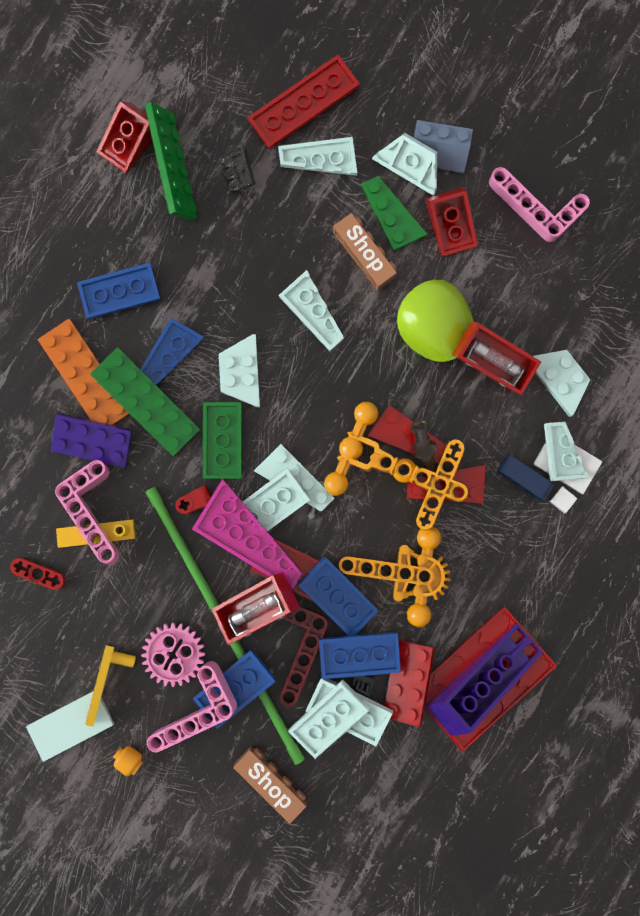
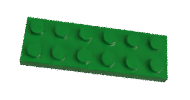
M149 102L145 104L169 214L189 221L196 220V206L193 202L192 188L188 180V170L185 167L184 153L180 145V135L177 132L176 117L173 112Z
M118 347L90 373L172 456L200 430Z

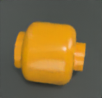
M126 746L124 749L119 748L113 756L116 759L114 768L125 776L135 775L143 764V761H141L142 754L131 746Z

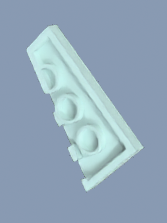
M352 137L278 146L281 167L357 176Z
M306 270L279 294V297L317 339L331 351L344 340V337Z
M281 444L254 470V472L271 481L283 471L289 469L311 499L307 504L320 512L335 499L327 493L325 488Z

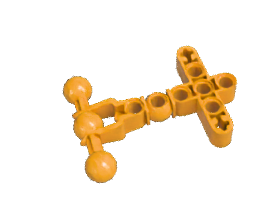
M362 402L357 405L354 411L357 422L353 431L347 432L349 437H346L340 443L339 452L341 455L337 457L339 464L336 471L328 474L325 478V490L333 496L345 493L348 488L346 474L350 465L367 472L375 469L390 473L397 481L402 483L410 482L413 484L415 482L417 486L428 490L416 522L421 530H430L435 524L445 498L458 503L463 502L467 498L468 490L466 486L453 480L464 454V444L460 440H452L448 443L436 473L424 468L419 469V466L415 465L410 459H399L398 457L394 459L392 455L382 451L377 442L363 437L367 425L373 424L378 418V409L371 402ZM363 444L374 448V454L370 456L371 461L368 464L356 460L363 453ZM457 445L459 446L460 452H456L454 456L455 460H453L451 458V447L454 448ZM390 459L392 464L390 467L384 468L381 465L382 461ZM445 463H451L454 469L451 472H445L442 467ZM402 466H408L410 468V471L407 475H401L399 473V469ZM420 473H425L428 479L426 482L420 483L417 481V476ZM437 481H444L446 483L445 489L437 490L435 488ZM456 488H461L465 494L461 498H456L453 495V491ZM432 498L437 499L439 502L438 506L433 509L427 505V502ZM424 509L431 513H435L434 516H432L431 514L429 515L428 520L431 523L430 525L426 524L425 527L422 526V522L420 521L421 518L425 519L427 515V512H423Z

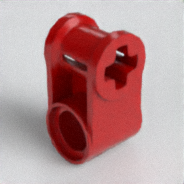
M207 485L180 497L175 504L177 511L187 515L205 508L212 497ZM183 501H185L186 503H190V505L187 506L188 510H185L183 508L180 509V506L183 505Z

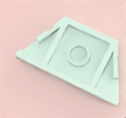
M402 134L373 156V160L432 195L436 193L438 152L410 135Z
M253 334L219 353L221 393L260 408L256 334Z
M567 350L533 356L541 361L535 374L569 417L573 416L589 384V377Z

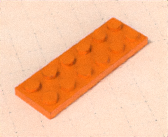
M67 319L37 339L92 421L115 425L130 415L90 375L100 363L70 319Z

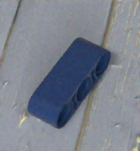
M510 455L506 456L497 470L499 474L544 502L554 487V484Z

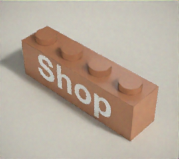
M350 213L333 226V233L378 291L396 277L397 268L392 261L388 262L385 258L384 250L380 246L377 247L371 233L369 231L365 232L362 228L361 220Z
M250 746L234 763L233 768L290 824L306 808V796L301 790L298 789L296 791L291 786L292 782L285 775L282 777L277 772L278 768L271 761L268 763L263 758L264 754L258 748L254 749Z

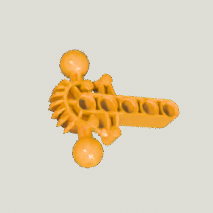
M436 527L426 531L421 529L418 531L417 542L422 547L420 555L414 553V550L410 549L407 545L400 546L397 563L355 557H344L340 560L339 569L345 574L394 581L393 599L396 601H401L408 598V596L414 595L415 603L408 608L407 619L415 627H424L430 622L431 611L426 605L427 597L433 596L437 600L438 596L436 593L444 595L441 588L448 589L444 581H450V578H445V574H450V570L444 571L443 569L448 564H440L443 557H439L437 560L432 558L433 549L437 548L441 542V534ZM411 557L416 559L418 566H411ZM344 560L352 561L353 567L351 570L345 571L342 568ZM365 562L370 563L372 566V570L368 574L363 573L361 570V566ZM384 565H388L391 569V573L388 576H383L380 572L381 567ZM403 568H407L410 571V576L407 579H402L400 576V571ZM422 571H427L429 574V579L425 582H422L419 578V574ZM408 583L415 584L412 591L407 592Z

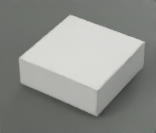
M562 486L549 502L561 512L566 513L577 498Z

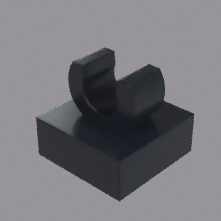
M354 676L351 688L355 692L369 698L374 678Z

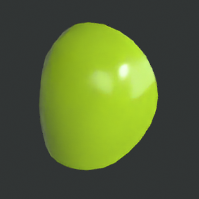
M434 279L416 286L402 301L397 316L400 335L407 345L421 356L438 362L450 361L456 358L452 353L469 324L473 321L470 308L459 290L445 280Z

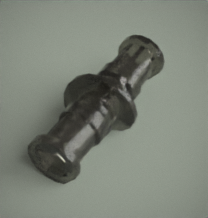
M420 420L413 422L410 425V430L414 433L415 443L412 445L413 450H415L413 456L420 459L424 469L436 473L438 467L435 464L434 453L437 450V445L434 441L430 440L427 433V422Z

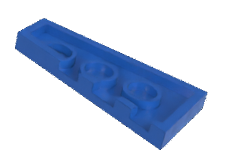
M170 318L140 370L157 386L204 337Z

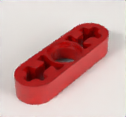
M17 558L10 565L11 572L14 575L52 590L61 589L66 583V578L61 572L25 558ZM23 562L22 566L30 569L29 571H18L19 568L16 565ZM37 568L43 571L41 579H36L33 575L34 570ZM58 576L60 584L54 586V581L46 579L47 577L56 578Z

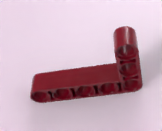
M299 605L300 609L282 618L306 628L281 691V703L287 707L296 704L318 651L319 638H323L327 628V619L323 614ZM304 611L306 618L303 621L297 620L295 617L296 612ZM316 618H321L324 621V625L321 628H316L313 625V621ZM310 636L315 637L317 643L314 646H309L306 643V639ZM301 655H307L310 661L307 664H301L298 658ZM294 673H299L302 676V680L294 682L291 676ZM292 692L295 697L289 701L284 698V694Z

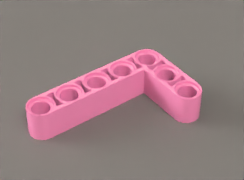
M496 168L489 179V186L547 242L557 240L584 213L590 203L589 198L585 194H578L554 216L505 168ZM499 176L503 181L499 182L495 177ZM513 189L516 194L512 195L508 190ZM522 202L528 203L529 208H525ZM575 203H580L582 208H578ZM535 215L541 216L543 221H538ZM562 215L567 216L569 221L563 220ZM549 228H553L556 234L550 233Z
M95 460L61 482L56 487L55 494L98 560L102 563L113 565L118 561L119 553L81 497L109 477V468L102 461ZM98 467H103L102 472L96 475V469ZM86 478V483L80 486V480ZM70 488V494L64 497V491ZM80 504V510L74 513V506ZM90 519V526L88 528H84V522ZM97 535H101L100 543L95 544L94 538ZM111 550V558L109 560H105V553Z
M207 662L198 670L197 674L211 704L155 731L147 740L149 750L160 752L229 719L235 713L237 702L216 662ZM206 668L212 671V676L206 674ZM214 686L220 688L221 694L215 692ZM223 705H227L230 708V712L225 711ZM206 713H210L213 720L208 719ZM189 721L194 722L196 728L191 727ZM172 729H175L179 736L174 735ZM156 737L161 740L162 744L156 741Z

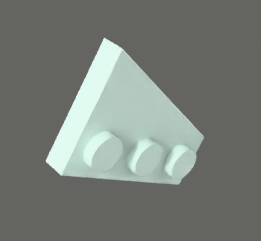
M566 422L544 424L550 481L590 478L587 471L585 472L581 463L583 461L580 455L576 452L574 441Z

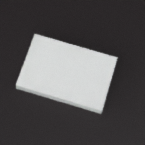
M545 443L532 465L549 474ZM574 445L577 454L580 455L583 461L581 462L585 472L587 471L590 478L560 480V482L578 493L584 494L602 461Z

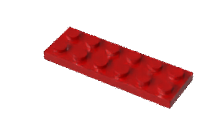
M337 55L247 117V120L270 150L358 89L360 83L340 56Z

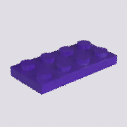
M57 413L51 451L92 461L99 460L105 464L125 468L128 462L133 430Z

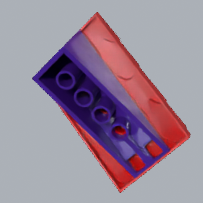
M504 607L431 671L425 710L457 747L464 751L556 668L557 665Z

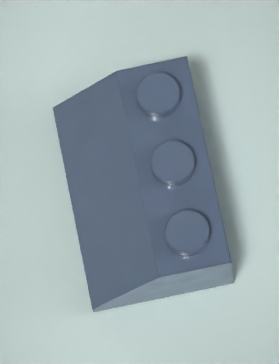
M417 120L413 138L438 152L437 170L464 174L473 129Z

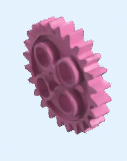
M173 622L171 628H169L168 624L165 623L164 630L161 627H157V633L153 631L150 633L152 639H145L149 645L142 646L147 651L141 654L142 657L147 658L142 665L149 666L145 672H153L150 678L158 677L156 683L164 680V686L171 682L172 687H174L178 681L179 685L182 686L183 679L189 683L191 681L190 676L194 678L197 676L194 670L198 671L201 668L198 664L205 662L200 658L206 654V652L200 651L205 645L198 644L201 637L195 638L194 636L197 631L190 633V626L183 629V623H181L177 628L175 622ZM167 636L173 637L175 642L173 646L166 644L165 639ZM182 639L183 642L175 654L178 657L172 659L168 669L165 670L164 667L172 655L170 652L176 648L179 640ZM183 646L191 648V655H185L182 652ZM156 654L164 655V663H159L156 660ZM174 663L181 665V672L177 673L173 670Z

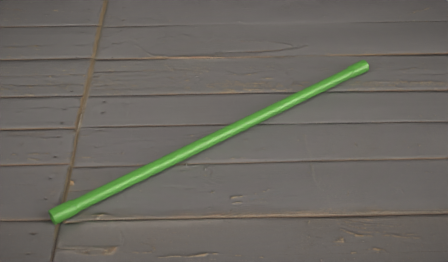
M156 487L150 488L145 493L160 516L210 609L218 606L219 603L168 513ZM239 641L230 644L238 660L246 654ZM266 690L263 691L258 697L282 738L292 761L297 765L304 761L305 758L297 743L294 742L291 734L288 732Z

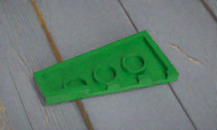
M379 176L361 184L362 190L393 252L427 237L428 234Z

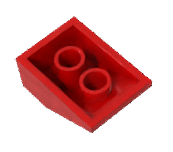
M120 101L97 149V153L125 173H128L153 140L147 114L132 103Z
M459 188L425 198L441 256L478 246L467 190Z

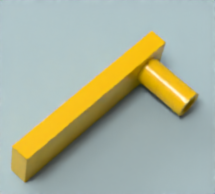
M134 520L99 523L111 542L136 539ZM77 526L56 529L58 548L88 544ZM97 535L94 538V543H100L101 535Z
M105 646L85 725L94 726L110 663L133 668L136 656L113 651L114 647Z

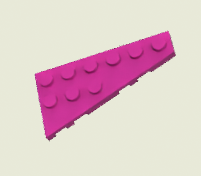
M222 479L192 530L269 577L284 572L293 590L302 572L224 479Z

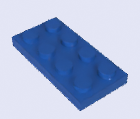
M150 262L77 282L88 320L161 300Z
M323 557L297 584L348 636L356 635L379 611L326 557Z
M397 632L319 638L322 679L401 673Z
M253 649L223 673L237 702V710L230 718L277 680ZM214 686L215 692L221 694L220 688ZM204 689L193 698L200 709L211 704ZM223 705V709L230 712V708L227 705ZM206 713L208 719L213 720L212 715L210 713ZM229 719L215 725L216 729L220 728Z

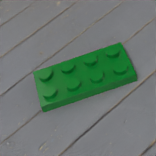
M203 402V479H242V402Z

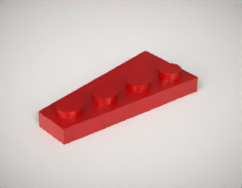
M390 405L367 436L438 465L447 445Z
M485 465L457 470L453 480L462 483L468 490L467 498L463 502L483 503ZM428 476L417 477V481L420 483H424L428 479ZM440 480L435 483L437 490H443L446 487L444 481ZM407 482L406 498L425 499L428 490L417 486L415 482L413 484ZM456 488L453 491V495L456 498H461L465 494L461 488Z

